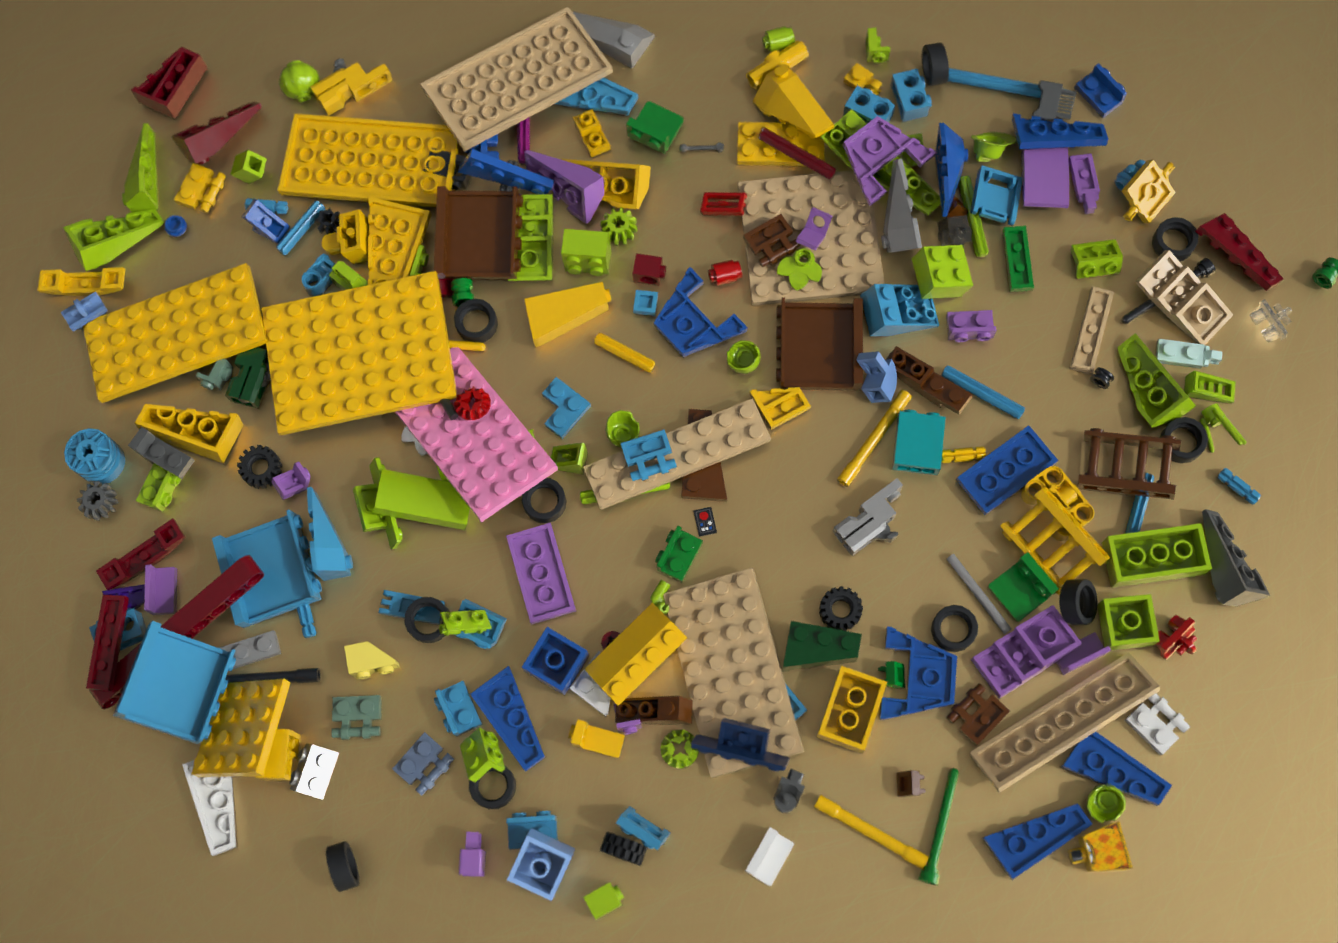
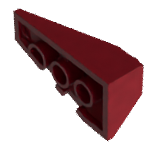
M258 102L248 103L227 112L228 117L219 116L211 118L208 125H194L173 135L172 138L189 162L198 163V165L204 164L262 106Z

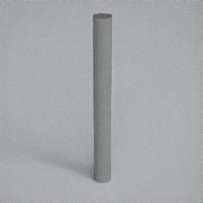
M955 554L949 556L947 561L1004 634L1009 632L1012 628Z

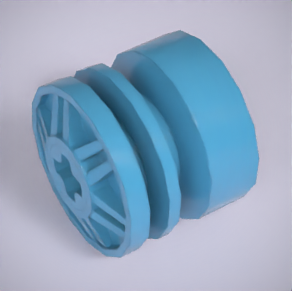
M88 428L78 431L66 443L64 451L65 462L69 468L92 484H95L96 481L101 482L102 485L104 483H111L124 470L126 461L124 451L115 441L98 429Z

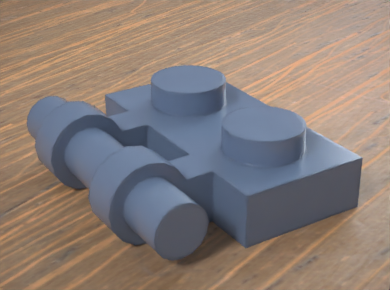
M424 732L392 769L409 785H412L416 779H419L421 783L415 790L422 796L428 789L431 790L434 787V782L443 772L446 773L449 770V765L454 758L447 753L441 760L438 755L443 748ZM433 762L436 766L426 776L423 772Z

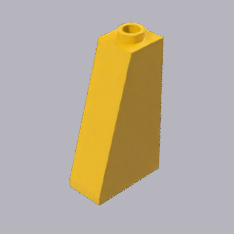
M603 282L525 298L535 347H540L608 311V302L612 301L609 289H604Z

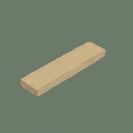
M1095 286L1091 287L1070 369L1089 375L1093 374L1114 295L1113 291Z

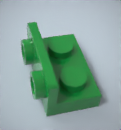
M677 526L675 531L671 530L666 539L668 545L664 551L660 550L655 562L658 563L657 571L682 583L703 544V540L683 531L682 527Z

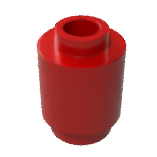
M728 260L711 264L708 275L710 282H714L716 286L736 282L737 279L742 278V270L739 261Z

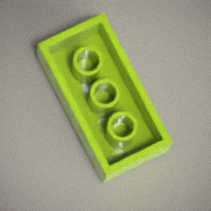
M1202 523L1107 536L1102 542V548L1111 557L1106 561L1111 588L1202 576L1212 570Z

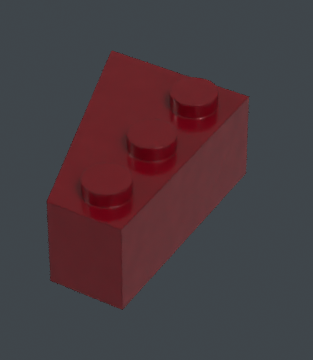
M181 47L162 63V67L154 74L150 73L146 77L147 80L138 88L136 86L132 88L131 92L139 103L176 119L205 73L207 66L200 54Z

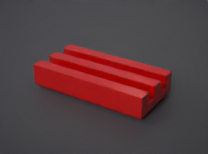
M704 192L700 212L702 215L743 216V208L746 205L744 201L747 200V195L745 192ZM708 200H739V202H708Z

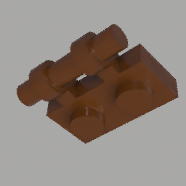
M782 214L743 235V239L754 255L761 252L764 253L765 256L758 260L762 268L768 264H775L777 259L786 254L788 256L791 255L795 249L801 246V244L796 242V239L791 242L788 240L787 237L793 235V230ZM780 242L782 247L772 251L770 247Z
M980 683L974 689L970 688L966 692L967 696L959 704L956 703L946 717L952 724L958 718H961L965 723L959 730L975 746L1010 712L993 694L987 700L982 698L981 694L986 689ZM973 703H976L979 708L972 715L966 712Z

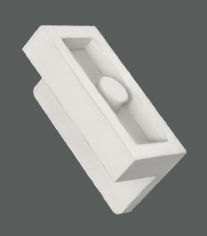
M770 827L745 872L771 886L794 843Z

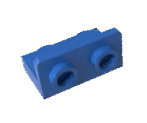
M1099 63L1094 66L1090 74L1077 82L1074 87L1102 118L1119 107L1127 95L1123 85L1117 83L1110 72Z

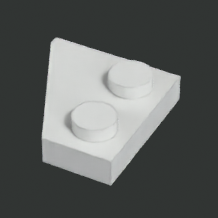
M600 651L596 653L589 664L601 653ZM583 670L571 685L570 690L606 717L609 713L611 698Z

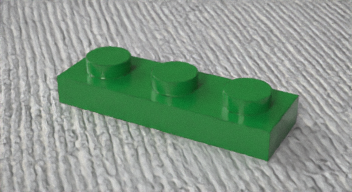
M1026 226L1004 227L1003 239L1010 292L1033 291L1034 282Z

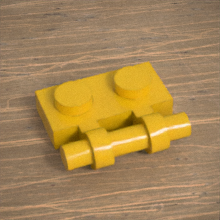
M193 163L174 201L193 210H196L199 203H201L202 205L199 210L208 213L210 207H213L216 202L215 197L218 191H221L224 187L223 182L226 175L218 172L217 176L213 178L214 172L211 169ZM207 187H210L207 195H204Z

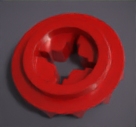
M474 386L469 390L464 389L463 393L457 394V399L454 402L456 413L465 420L482 418L487 414L491 406L489 394L483 388L476 389ZM474 398L476 402L471 409L468 403Z

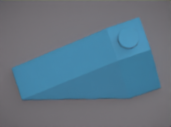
M308 487V513L310 518H313V522L309 523V531L314 540L309 541L312 570L323 581L351 576L350 569L353 568L352 556L348 555L318 494L312 487Z

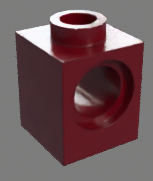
M636 253L632 272L633 282L659 286L660 280L665 279L666 266L663 265V258Z

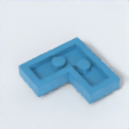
M557 377L542 392V396L557 407L555 412L544 423L545 427L563 439L591 407V403Z

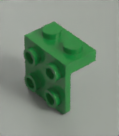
M649 101L644 105L636 120L630 117L627 121V136L666 154L682 127L684 118Z

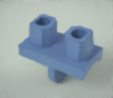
M95 291L80 301L78 299L73 300L74 305L63 310L61 314L74 332L77 329H83L85 324L97 317L105 315L108 310Z

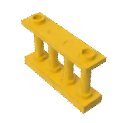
M1045 487L1035 494L1038 498L1037 504L1014 525L1007 521L1000 525V527L1003 529V535L1010 542L1014 541L1025 554L1028 552L1059 588L1056 593L1060 595L1061 588L1066 581L1075 579L1092 563L1094 565L1097 563L1101 566L1111 557L1050 490ZM1043 510H1049L1054 516L1053 522L1028 543L1019 532ZM1059 528H1065L1070 533V539L1044 560L1035 549ZM1081 545L1087 552L1085 553L1086 557L1060 578L1051 567L1075 546L1079 547Z

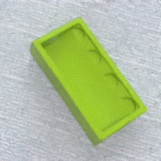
M382 469L373 513L460 530L466 529L470 507L450 482Z

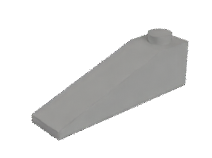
M572 12L601 52L630 68L635 66L655 37L653 33L635 24Z
M902 159L893 160L883 229L884 236H881L882 246L889 253L922 248L917 218L911 216L913 201L909 194L906 195L905 191L908 190V181Z

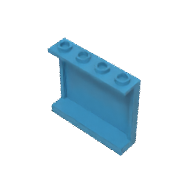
M286 510L287 515L227 538L221 535L212 538L221 574L246 555H251L264 573V577L254 587L230 606L235 625L246 628L297 609L299 606L321 600L320 592H322V587L312 570L311 557H309L307 550L310 546L306 536H303L301 528L304 525L299 514L297 515L291 510Z
M151 621L146 629L113 716L199 744L203 739H207L211 732L212 725H209L211 717H215L219 710L220 703L217 700L219 694H223L228 685V680H225L227 672H231L235 665L236 658L233 657L235 650L231 649L229 652L163 629L161 628V623Z

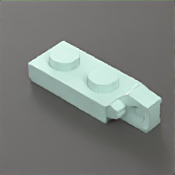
M1158 339L1156 346V358L1161 364L1201 369L1202 367H1208L1209 364L1218 365L1222 361L1221 351L1210 350V346H1204L1203 344Z

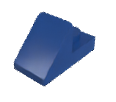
M253 199L242 215V218L253 226L252 230L276 244H279L290 228L286 222L257 199Z

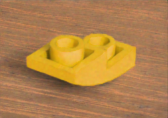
M592 109L573 117V121L591 158L611 150L610 144L601 129L600 122Z

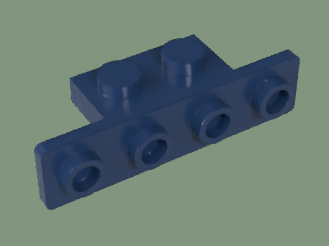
M723 718L721 721L718 739L697 734L691 742V748L697 749L701 753H714L724 759L742 760L748 765H761L772 771H785L790 757L767 752L770 729Z

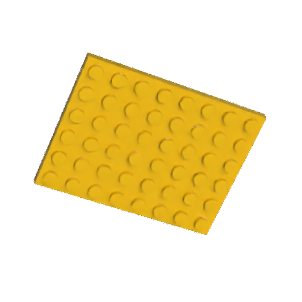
M436 271L262 307L264 329L268 340L266 347L276 424L280 436L438 403L442 399H457L453 364L439 279Z

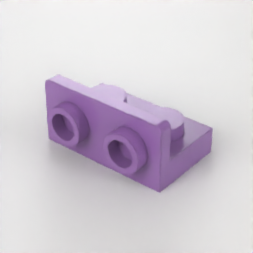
M992 310L947 312L946 314L948 340H955V342H966L968 339L988 341L994 338L997 331L993 323Z

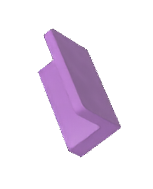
M151 564L145 565L144 610L153 616L169 615L177 612V568L175 567L155 568Z
M1094 632L1080 639L1082 644L1056 663L1062 674L1066 675L1111 651L1110 647L1104 648Z

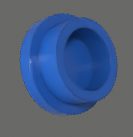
M173 215L165 221V231L172 237L183 235L187 229V223L181 216Z

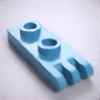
M384 590L383 595L391 597V600L381 599L380 604L389 606V609L379 608L378 613L405 619L408 606L422 597ZM431 606L421 608L414 618V621L440 625L442 620L440 612Z

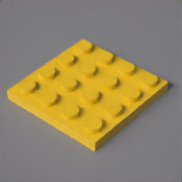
M285 679L228 683L225 692L219 694L217 700L220 703L219 710L216 716H212L209 725H212L211 732L208 738L203 739L200 744L191 774L196 777L263 776L290 682Z

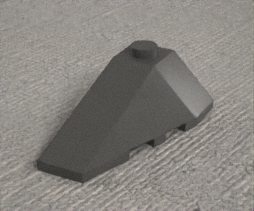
M1207 509L1202 511L1207 549L1212 566V583L1219 602L1223 605L1236 607L1269 597L1270 594L1256 568L1250 569L1244 560L1247 557L1246 553L1232 542L1234 535L1220 514Z

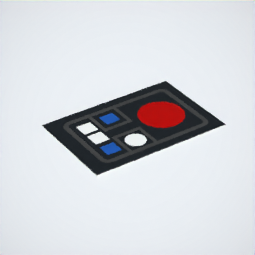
M711 507L693 510L699 537L717 533Z

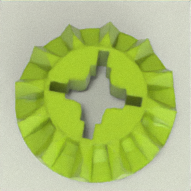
M682 729L673 730L664 737L661 743V755L668 765L674 768H685L696 760L699 751L691 748V742L694 739L693 734ZM686 740L684 750L688 755L678 753L673 757L676 749L672 742L680 745Z

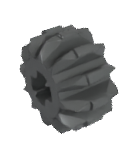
M96 481L94 486L87 484L86 491L80 490L83 496L76 499L81 504L78 509L88 519L93 517L94 520L100 521L102 516L109 518V511L116 512L112 506L119 503L114 498L117 493L111 489L109 484L104 483L102 485L101 482Z

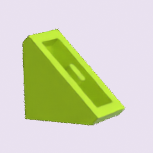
M581 442L553 446L551 459L557 465L558 470L583 475V467L586 465L588 455L586 444Z

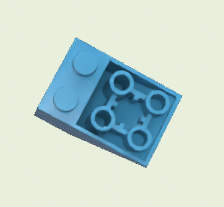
M874 284L860 295L863 298V310L870 336H893L939 326L933 298L922 299L918 285Z

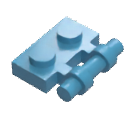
M665 429L620 443L627 466L630 467L637 464L638 467L637 471L630 473L632 481L642 479V481L649 479L648 476L658 473L665 474L669 472L668 470L677 467L675 459L665 461L664 458L665 455L672 453ZM657 458L658 464L645 468L644 462Z

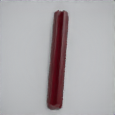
M763 128L759 134L761 141L827 179H832L835 175V167L769 129Z

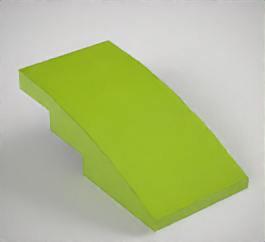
M523 195V207H519V215H522L523 224L522 229H519L518 237L522 239V249L518 250V259H521V271L517 272V279H508V281H551L553 272V195Z

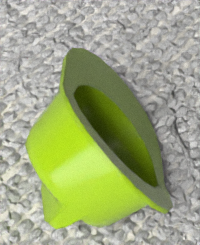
M1001 132L971 135V138L974 139L973 152L976 154V160L979 162L999 159L1005 147L1015 143L1017 140L1014 136Z

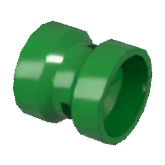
M1328 257L1322 263V268H1318L1314 272L1312 278L1317 285L1330 289L1336 283V278H1338V259Z
M457 278L451 281V290L454 292L452 296L454 306L459 307L463 302L474 299V295L471 293L473 289L471 279Z

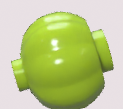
M292 61L281 72L279 78L280 89L286 96L298 99L299 102L309 101L313 95L310 87L320 81L319 74L307 63Z

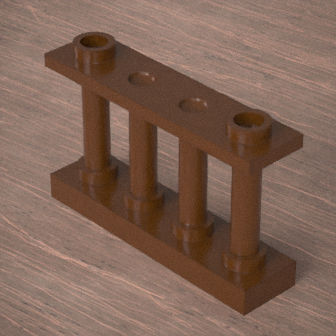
M1091 428L1090 431L1085 430L1084 441H1090L1091 445L1088 469L1084 475L1079 474L1078 489L1174 500L1176 485L1171 484L1169 481L1172 450H1180L1181 440L1170 435H1164L1162 438L1109 433L1099 428ZM1100 443L1115 444L1111 475L1108 477H1099V474H1097ZM1124 445L1138 446L1135 478H1132V480L1123 479L1121 476ZM1148 448L1163 449L1160 477L1156 483L1147 482L1145 479Z

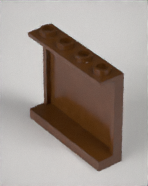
M437 186L434 271L438 274V279H517V272L521 271V259H518V250L522 249V239L518 237L519 229H522L523 224L522 215H519V207H523V194L519 193L517 187H513V191H449L446 186Z
M782 297L781 305H777L776 314L777 319H781V326L776 328V339H781V347H776V361H780V368H776V382H780V389L800 387L801 390L861 391L863 386V369L857 362V357L859 353H863V298H854L853 303H785V297Z

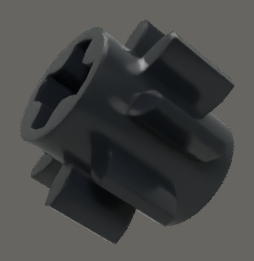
M331 208L323 212L319 211V218L315 219L316 224L319 225L317 228L319 232L323 233L325 231L327 234L337 232V227H339V211L333 213Z

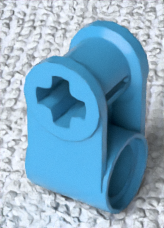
M326 253L320 255L315 263L302 275V284L306 292L312 297L322 295L333 283L329 274L335 263L329 259ZM318 281L317 284L309 286L312 282Z

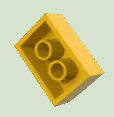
M841 666L817 738L863 754L887 681Z

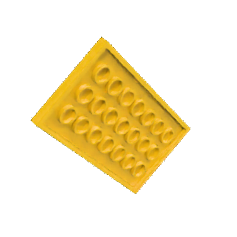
M294 114L278 192L280 195L368 202L369 196L402 205L436 208L437 186H446L449 191L452 189V176L456 167L455 159L456 154L458 155L460 144L447 125ZM443 150L451 153L447 177L433 174L434 172L441 171L445 167L446 162L442 157L429 156L430 151L439 153ZM428 160H430V161H429V168H430V169H428V168L426 167V163H427Z
M247 263L97 317L83 326L96 393L101 403L259 347L268 342L250 266Z

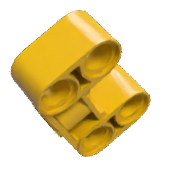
M1050 466L1032 478L1021 492V497L1026 504L1035 505L1038 498L1032 496L1028 489L1034 488L1039 491L1047 487L1083 528L1094 517L1093 507L1084 498L1078 487L1057 466ZM1047 475L1054 476L1057 483L1049 482ZM1076 511L1085 513L1086 520L1080 519ZM1058 529L1052 534V537L1057 541H1065L1069 539L1070 533H1063Z

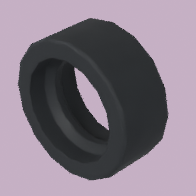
M942 43L928 44L922 48L923 73L929 86L945 84L949 78L948 57Z
M1173 217L1166 219L1159 225L1153 235L1152 246L1154 251L1160 256L1165 250H1170L1179 262L1184 261L1192 254L1198 244L1199 235L1195 232L1196 228L1184 218ZM1170 229L1182 232L1187 238V247L1183 250L1169 248L1162 238L1164 232Z
M470 299L460 304L455 311V327L461 338L465 341L483 343L495 334L498 325L497 316L488 302L481 299ZM475 310L484 311L489 318L486 328L479 332L467 331L463 326V319L466 314Z
M1188 417L1176 418L1165 427L1160 438L1164 435L1171 436V433L1177 428H1184L1192 432L1197 441L1195 449L1188 453L1172 450L1171 458L1174 462L1189 463L1197 459L1207 447V432L1202 424L1195 419Z
M545 478L522 494V504L525 512L532 520L538 523L555 521L563 514L566 508L567 500L564 490L557 481L551 478ZM543 487L552 489L558 498L555 508L547 513H539L531 505V496L537 489Z
M1072 579L1063 584L1060 591L1059 605L1062 617L1066 623L1071 625H1087L1095 619L1098 600L1095 587L1091 581L1087 579Z
M422 597L408 606L404 624L407 632L416 640L423 643H434L441 640L445 635L440 634L439 628L431 634L419 632L414 624L415 615L421 608L426 606L434 607L440 613L449 612V609L438 599Z
M959 605L944 607L937 613L932 622L931 633L939 647L946 651L958 652L965 650L974 642L978 634V623L976 617L969 609ZM958 615L964 618L968 625V634L965 639L959 642H951L945 639L941 632V623L947 616Z
M506 766L502 772L494 768H490L486 772H499L505 777L507 782L505 793L496 800H488L480 794V779L476 783L469 780V792L472 799L478 805L487 809H499L506 806L513 799L516 791V780L513 773Z
M344 841L328 846L326 848V860L332 882L337 891L342 892L359 886L358 868L348 842Z

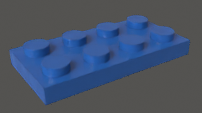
M1028 425L958 476L956 481L981 512L987 515L1025 487L1032 478L1046 468L1055 465L1058 459Z

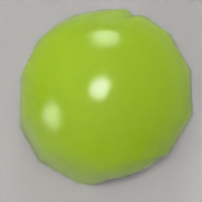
M740 340L734 343L729 351H727V364L737 373L748 374L753 372L760 363V350L751 341Z
M616 411L607 419L606 436L612 444L621 447L620 443L639 438V422L633 418L632 413L629 411Z
M1111 784L1098 785L1088 794L1087 809L1091 817L1100 823L1117 820L1125 810L1126 800L1122 791Z

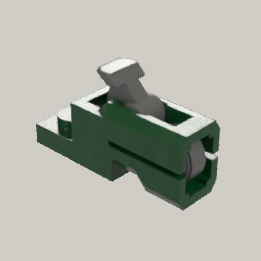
M256 347L237 355L234 364L239 368V373L231 378L225 394L229 401L241 405L245 404L253 408H259L269 381H271L267 349Z

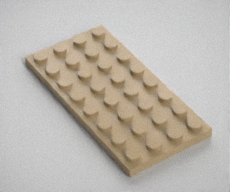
M569 7L420 84L422 90L465 152L613 73V67Z
M745 569L664 593L665 604L669 605V619L687 637L677 650L690 699L693 700L692 708L699 734L718 739L721 721L723 718L770 729L767 752L787 757L803 753V745L754 569ZM704 753L711 778L756 766L748 765L742 760L724 759L718 754Z

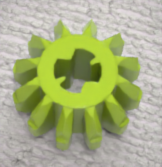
M622 207L619 209V212L612 208L611 215L605 213V220L600 222L601 232H609L610 242L614 240L616 246L619 244V241L626 245L627 238L633 240V233H637L638 230L635 225L637 223L636 218L632 217L630 210L624 213Z

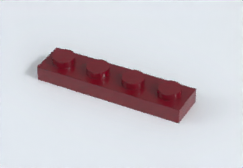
M103 595L86 689L113 691L129 597Z

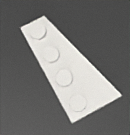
M194 760L182 764L211 856L236 848L232 777H196L191 774Z

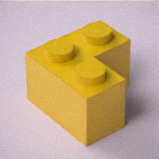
M277 729L263 776H255V778L260 780L290 781L292 759L298 758L301 735L290 729Z

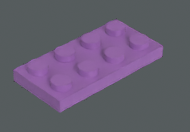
M551 522L507 535V541L531 625L576 612Z

